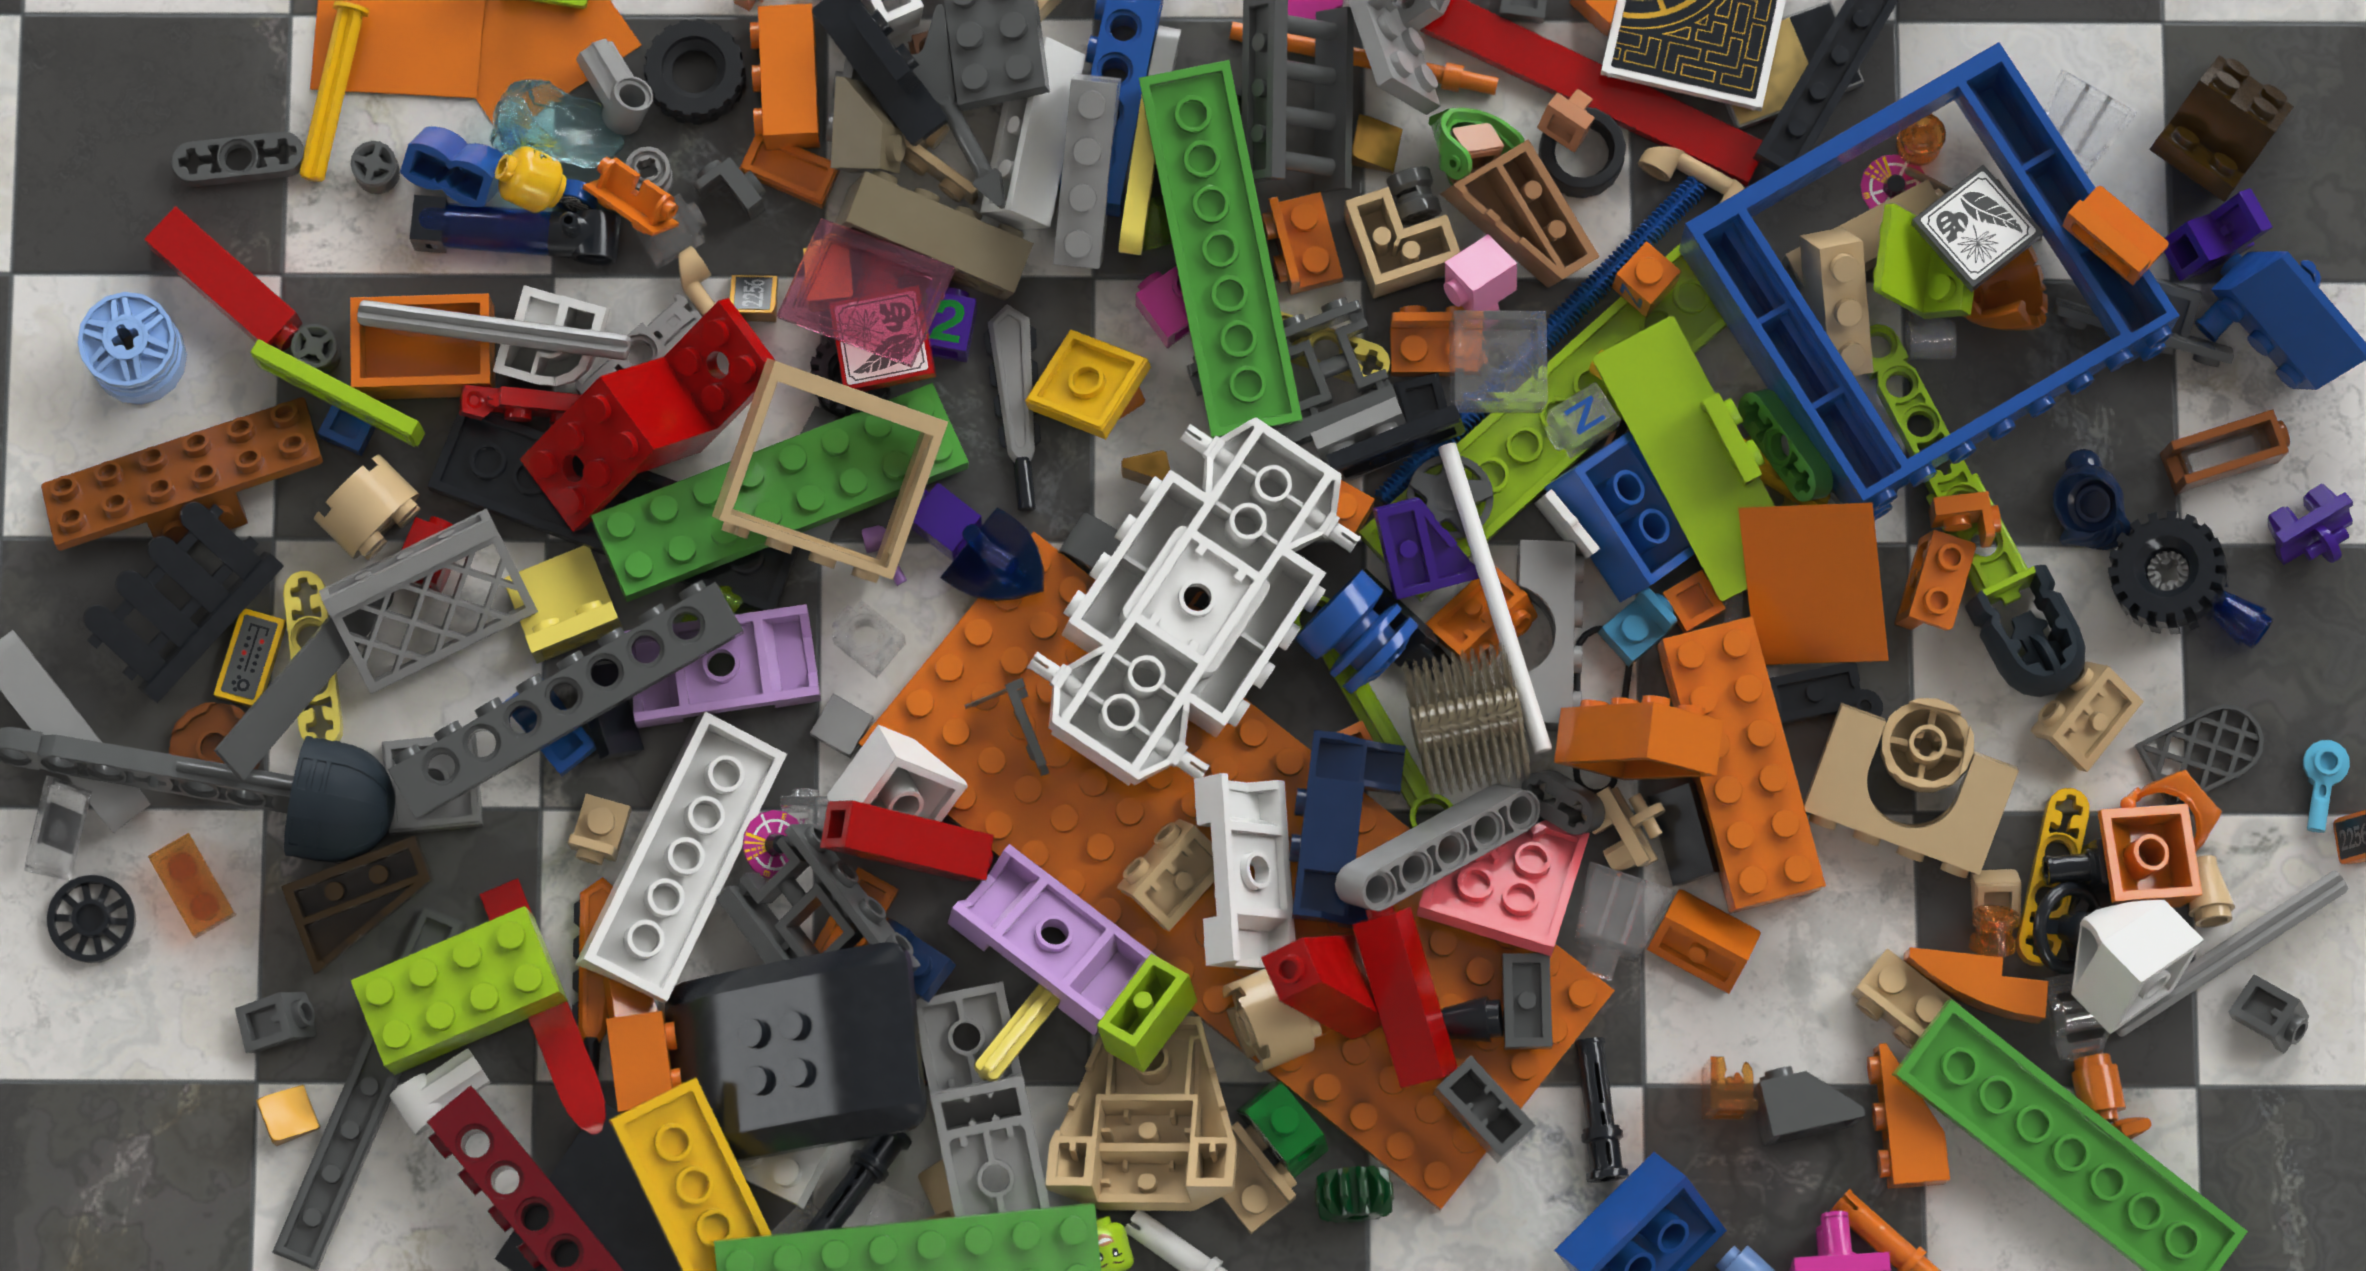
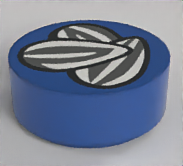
M567 179L565 191L556 205L564 210L577 213L580 210L596 209L598 201L596 197L583 189V185L586 184L585 182Z

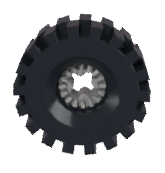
M2167 511V518H2159L2157 512L2147 514L2149 522L2141 525L2137 519L2129 524L2132 532L2129 536L2121 532L2116 539L2119 545L2118 549H2111L2109 559L2112 566L2108 567L2111 587L2126 616L2129 614L2133 622L2141 628L2146 624L2151 632L2161 634L2162 628H2168L2172 635L2181 634L2180 627L2189 625L2190 631L2200 627L2198 620L2203 616L2209 621L2215 615L2213 608L2217 603L2222 606L2226 598L2224 587L2229 588V575L2224 551L2218 538L2214 537L2212 529L2205 523L2202 526L2199 525L2194 516L2187 514L2185 519L2179 518L2177 511ZM2173 564L2177 565V572L2180 576L2179 581L2170 580L2167 584H2161L2163 579L2158 571L2161 568L2169 570Z

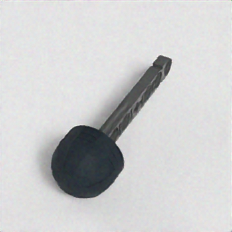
M3 727L0 729V762L8 765L34 770L42 768L57 774L287 813L284 854L289 857L294 856L322 862H343L357 858L370 851L384 838L394 817L395 793L386 769L369 752L354 745L341 743L340 741H329L323 738L318 739L306 736L299 753L294 776L253 769L244 780H239L230 768L223 763L62 735H43L42 732L22 728Z

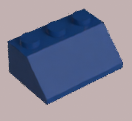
M2288 251L2247 252L2211 289L2220 300L2218 306L2223 314L2233 322H2239L2249 334L2247 336L2249 344L2258 353L2268 356L2278 367L2276 369L2277 376L2292 389L2317 390L2366 360V342Z
M1630 431L1624 433L1544 487L1547 492L1551 489L1555 492L1599 546L1600 549L1591 555L1590 558L1620 603L1648 588L1695 554Z
M1653 1152L1554 1251L1570 1271H1687L1727 1230L1689 1179L1661 1156Z

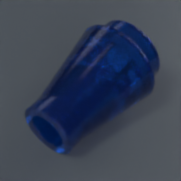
M2224 590L2226 598L2222 606L2216 603L2213 607L2215 611L2213 618L2239 646L2244 643L2253 649L2266 634L2274 619L2266 614L2267 608Z

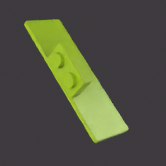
M1669 316L1596 354L1593 357V363L1718 599L1725 601L1747 589L1738 508L1770 507L1775 505L1760 479L1762 473L1759 466L1765 464V461L1754 440L1750 439L1745 442L1737 428V425L1743 423L1737 407L1731 398L1723 401L1719 392H1714L1674 316Z

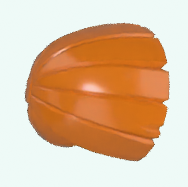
M2032 245L1974 290L1971 315L1963 316L1964 318L1980 326L1998 330H2032L2044 325L2047 319L2045 314L2048 313V298L2043 293L2046 290V286L2042 283L2044 276L2041 266L2036 265L2038 258Z

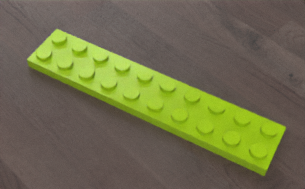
M1680 244L1666 256L1671 263L1681 270L1677 284L1647 317H1644L1621 296L1456 444L1459 455L1478 464L1487 474L1492 485L1493 506L1486 523L1483 525L1487 542L1544 492L1546 485L1564 474L1604 438L1615 425L1623 420L1604 382L1589 371L1593 357L1598 352L1614 346L1669 316L1675 317L1695 355L1727 327V324L1679 251ZM1592 396L1593 402L1585 425L1603 414L1606 419L1578 434L1576 430L1585 405L1567 416L1564 411ZM1443 465L1433 467L1425 473L1439 475ZM1465 468L1467 479L1479 480L1471 471ZM1407 489L1390 504L1406 500ZM1414 493V498L1418 497L1426 504V501L1421 496ZM1485 502L1476 505L1479 518L1484 511ZM1374 518L1358 532V536H1361L1360 539L1385 564ZM1448 521L1440 524L1448 532L1457 531ZM1467 538L1457 540V545L1469 559L1472 554ZM1433 591L1414 596L1419 602H1422Z

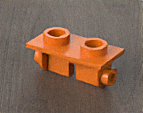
M604 157L597 167V172L601 174L600 178L583 185V189L596 197L601 206L614 210L625 217L641 233L655 236L679 225V222L673 219L679 208L674 203V196L668 194L649 180L643 181L639 191L635 188L641 174L618 158L610 159L609 157Z

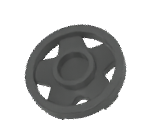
M1436 456L1424 462L1414 472L1408 485L1406 500L1414 498V493H1417L1426 501L1425 505L1435 515V519L1440 524L1448 521L1454 526L1457 531L1449 532L1454 540H1462L1466 538L1444 465L1439 475L1425 473L1433 467L1443 465L1441 456ZM1460 456L1464 470L1465 468L1468 469L1479 479L1467 480L1475 505L1485 502L1484 511L1480 516L1483 527L1493 506L1492 485L1487 474L1478 464Z

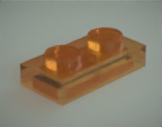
M189 833L148 856L193 937L198 938L236 916L234 909Z

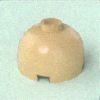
M1918 698L1910 701L1907 705L1901 706L1889 716L1881 735L1880 755L1888 774L1900 786L1914 792L1935 793L1952 786L1966 773L1974 754V734L1971 726H1968L1967 721L1961 716V712L1954 705L1937 698Z

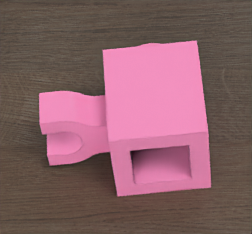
M1489 234L1445 262L1444 291L1447 297L1455 306H1462L1473 318L1483 312L1484 323L1499 315L1498 302L1517 290V263Z

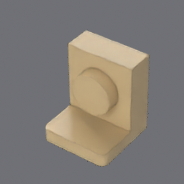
M585 794L574 834H570L567 842L571 850L577 851L575 857L595 865H602L604 859L616 862L632 811L631 806Z

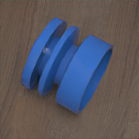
M1360 570L1294 638L1315 660L1321 658L1334 648L1340 655L1332 665L1329 674L1335 678L1350 664L1355 671L1343 684V687L1350 694L1359 687L1377 679L1406 649L1412 633L1418 627V624L1411 617L1406 619L1395 630L1389 625L1402 610L1398 604L1389 607L1380 615L1373 610L1384 590L1363 570Z

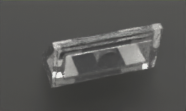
M46 776L24 871L71 881L92 791L56 777Z

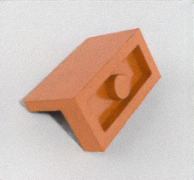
M2097 186L2084 201L2079 200L2067 213L2062 225L2063 228L2131 285H2134L2169 245L2165 238L2102 186Z
M1679 889L1647 950L1729 994L1745 967L1761 932L1687 891Z

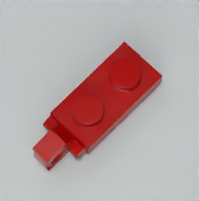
M464 385L461 388L459 415L482 420L491 412L504 413L505 420L514 422L532 421V416L550 418V424L553 425L582 394L506 386L491 388Z

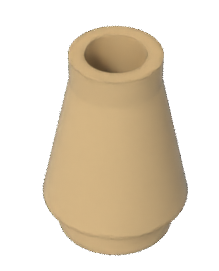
M2212 855L2197 857L2202 896L2189 902V916L2193 917L2195 925L2201 928L2227 924L2233 919L2231 911L2235 909V905L2219 870L2217 858Z

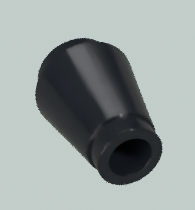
M1484 996L1441 1009L1446 1029L1451 1039L1491 1043L1492 1038L1503 1037V1014L1499 999L1489 1000L1488 996Z

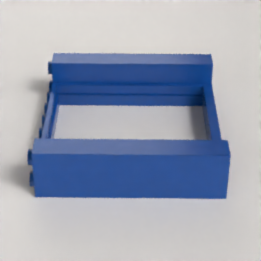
M2000 42L1688 221L1684 226L1679 249L1766 387L1778 395L1829 465L1833 476L1832 489L1835 491L1841 504L1873 502L1874 521L1892 510L1891 502L1897 498L1898 489L1908 483H1911L1913 487H1917L1919 484L1927 482L1937 474L1935 468L1949 459L1953 464L1965 460L1977 450L1975 444L1989 436L1992 441L2004 437L2016 428L2014 421L2028 413L2032 418L2045 413L2056 404L2054 398L2068 390L2071 395L2081 392L2095 381L2094 374L2108 367L2110 372H2114L2138 357H2141L2143 362L2160 354L2167 347L2164 342L2173 336L2172 329L2180 316L2149 269L2134 285H2131L2062 227L2071 208L2079 200L2084 201L2095 189V186ZM1955 100L2033 221L2044 232V238L2094 314L2100 320L2111 340L1907 459L1752 217Z

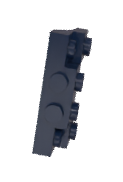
M1314 730L1307 789L1297 788L1294 816H1303L1301 834H1292L1289 862H1298L1292 919L1338 924V927L1352 929L1353 924L1367 919L1366 908L1351 905L1339 899L1335 887L1336 877L1341 868L1356 859L1363 792L1373 791L1400 795L1406 746L1365 740L1343 733Z

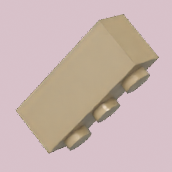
M1843 227L1800 235L1805 301L1852 374L1858 376L1873 373L1863 240Z

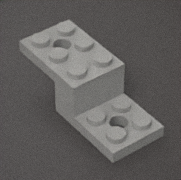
M1003 981L937 994L933 996L929 1003L922 998L916 999L921 1053L954 1215L966 1216L1050 1207L1019 1056H1016L997 1081H984L974 1069L975 1062L1011 1019ZM962 1023L973 1024L980 1032V1041L971 1050H961L953 1042L954 1029ZM1000 1165L1008 1171L1010 1180L1004 1190L992 1192L983 1186L982 1174L987 1167Z

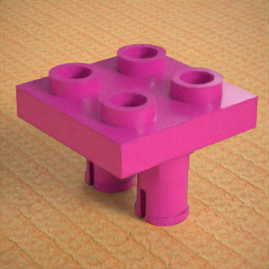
M1830 1211L1821 1214V1225L1816 1227L1818 1256L1796 1257L1793 1259L1789 1271H1891L1889 1252L1863 1254L1852 1252L1848 1212Z

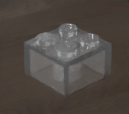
M1454 310L1449 321L1450 406L1456 404L1459 413H1542L1548 402L1546 311Z

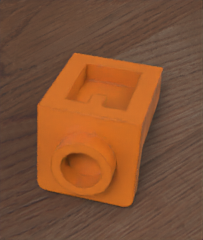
M1989 491L1934 497L1928 510L1931 528L1944 527L1946 532H1958L1971 528V523H1977L1981 548L1991 547L1995 533L2001 532L1998 505H1991Z

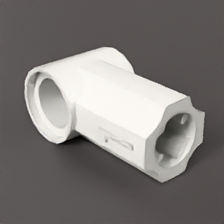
M467 1048L429 1074L422 1073L406 1081L396 1088L389 1097L413 1134L417 1136L430 1130L431 1127L427 1121L470 1085L478 1092L491 1082L469 1048Z

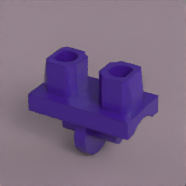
M2321 483L2308 491L2303 497V505L2310 513L2298 519L2288 506H2283L2269 514L2268 528L2275 540L2276 557L2283 565L2303 553L2309 561L2322 554L2327 561L2334 563L2342 557L2338 544L2349 538L2345 528L2353 524L2349 510L2353 506V501L2346 492L2336 496L2328 487Z

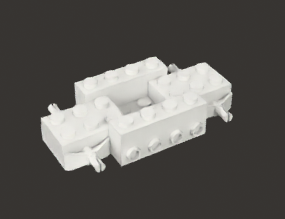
M1257 417L1220 438L1215 436L1214 439L1190 423L1180 441L1185 442L1203 454L1202 457L1206 459L1204 461L1202 490L1171 469L1163 481L1156 476L1152 479L1140 498L1147 505L1139 517L1135 518L1131 514L1128 515L1114 536L1121 543L1112 557L1104 552L1091 570L1089 576L1096 581L1088 593L1084 594L1078 590L1063 612L1070 619L1061 635L1088 654L1069 665L1063 663L1060 667L1037 651L1027 666L1028 669L1049 681V685L1053 687L1048 727L1052 730L1051 734L1128 786L1130 783L1136 785L1167 769L1170 765L1174 768L1177 766L1195 779L1203 777L1210 765H1207L1186 751L1188 748L1185 745L1188 720L1217 738L1227 723L1236 727L1250 706V703L1243 698L1252 685L1261 689L1276 667L1268 660L1278 646L1285 651L1301 629L1294 621L1303 608L1311 613L1326 589L1319 585L1326 572L1297 554L1296 551L1321 539V537L1325 539L1328 537L1351 553L1361 536L1356 535L1338 523L1340 517L1337 516L1341 473ZM1191 587L1203 589L1209 597L1208 607L1202 611L1190 609L1184 602V592Z

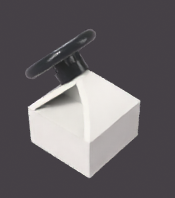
M2064 882L2053 887L2041 900L2033 923L2034 945L2042 963L2055 973L2063 975L2074 974L2071 994L2110 1034L2171 993L2204 940L2165 900L2127 902L2101 908L2092 890L2078 882ZM2066 896H2076L2068 914L2062 915L2059 920L2049 919L2054 906L2059 900ZM2047 934H2057L2058 938L2065 942L2070 960H2060L2053 954L2048 943Z

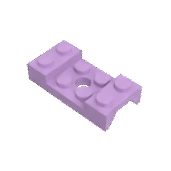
M807 604L736 614L735 616L744 630L742 635L633 697V714L637 728L684 722L683 718L701 716L704 712L714 714L775 705V708L820 702L821 695ZM698 620L673 624V631L677 637L689 640L699 633L700 623ZM651 638L639 639L632 648L634 658L641 663L654 661L660 651L658 643ZM717 653H727L735 660L733 670L726 676H715L708 669L710 659Z
M1010 844L1003 850L992 870L987 875V880L982 881L966 900L958 901L952 907L947 923L981 950L985 951L989 946L1059 998L1061 1001L1058 1008L1094 1036L1099 1032L1097 1028L1099 1021L1152 953ZM1047 927L1058 928L1064 933L1066 940L1061 944H1050L1043 939L1041 931Z

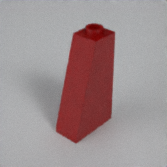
M1355 935L1302 937L1261 957L1280 1002L1351 1040L1382 1027Z

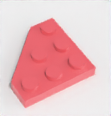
M1547 820L1539 822L1529 829L1528 832L1513 838L1425 887L1416 916L1551 957L1590 833L1573 835Z

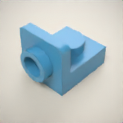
M1648 587L1642 590L1634 601L1606 623L1598 634L1624 663L1630 667L1663 639L1678 620L1674 615L1670 602L1663 595L1654 593Z

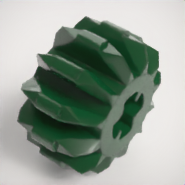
M1360 1165L1356 1167H1343L1341 1169H1330L1328 1172H1322L1316 1177V1189H1314L1316 1207H1318L1319 1217L1326 1222H1365L1366 1220H1377L1380 1217H1386L1392 1212V1200H1394L1393 1182L1390 1180L1389 1171L1382 1167H1375L1374 1165L1361 1167Z

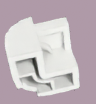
M524 285L514 320L604 332L610 309ZM500 344L493 372L541 386L561 387L580 379L590 370L596 357Z

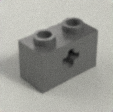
M1472 1056L1466 1059L1443 1080L1433 1093L1497 1163L1524 1140L1536 1126Z

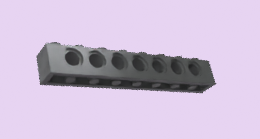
M703 580L691 585L678 594L682 601L665 610L661 603L638 616L641 625L627 633L623 631L622 627L609 632L597 640L601 648L585 657L581 650L567 656L556 664L560 671L543 680L539 673L515 687L519 695L505 703H502L500 698L497 697L477 708L475 713L478 718L461 727L457 720L435 732L433 735L437 742L423 750H420L418 745L415 744L395 755L393 760L396 765L388 769V772L417 820L422 819L742 635L744 630L716 582L707 587ZM685 614L694 616L700 623L699 633L689 640L677 637L673 631L674 621L679 616ZM641 638H651L659 645V655L650 663H641L632 654L633 645ZM601 661H610L619 670L618 679L610 686H599L592 680V670ZM562 684L571 685L578 692L576 704L568 710L557 709L551 703L553 690ZM519 708H529L537 716L536 726L532 731L525 734L515 732L510 725L511 715ZM479 731L490 732L496 739L494 751L486 757L473 755L469 748L471 737ZM437 755H448L455 763L454 773L450 778L443 781L433 779L428 771L430 761Z

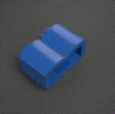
M428 126L408 144L400 173L408 181L419 187L430 190L442 189L450 198L461 204L471 207H484L499 191V180L495 178V170L504 154L488 145L479 143L467 144L462 137L446 128Z

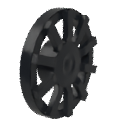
M98 875L77 877L64 884L52 898L47 912V928L55 946L71 959L84 963H101L116 956L128 946L127 944L131 940L136 927V911L129 894L117 882ZM89 884L103 885L97 900L92 899ZM81 886L84 900L77 903L68 894L73 889ZM110 889H113L121 898L106 907L104 902ZM62 900L74 908L72 915L57 914ZM126 905L127 918L111 917L110 913ZM56 921L72 922L73 927L59 936ZM110 925L126 926L121 939L109 930ZM79 933L81 934L75 951H72L64 942ZM102 935L107 936L115 943L112 948L105 952L103 951L100 938ZM88 938H93L96 954H82Z

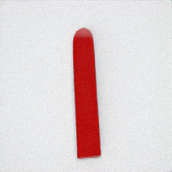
M518 878L479 894L489 921L523 906H526L532 913ZM568 1001L528 1017L559 1098L568 1115L581 1130L592 1135L600 1133L606 1119V1102L600 1081Z

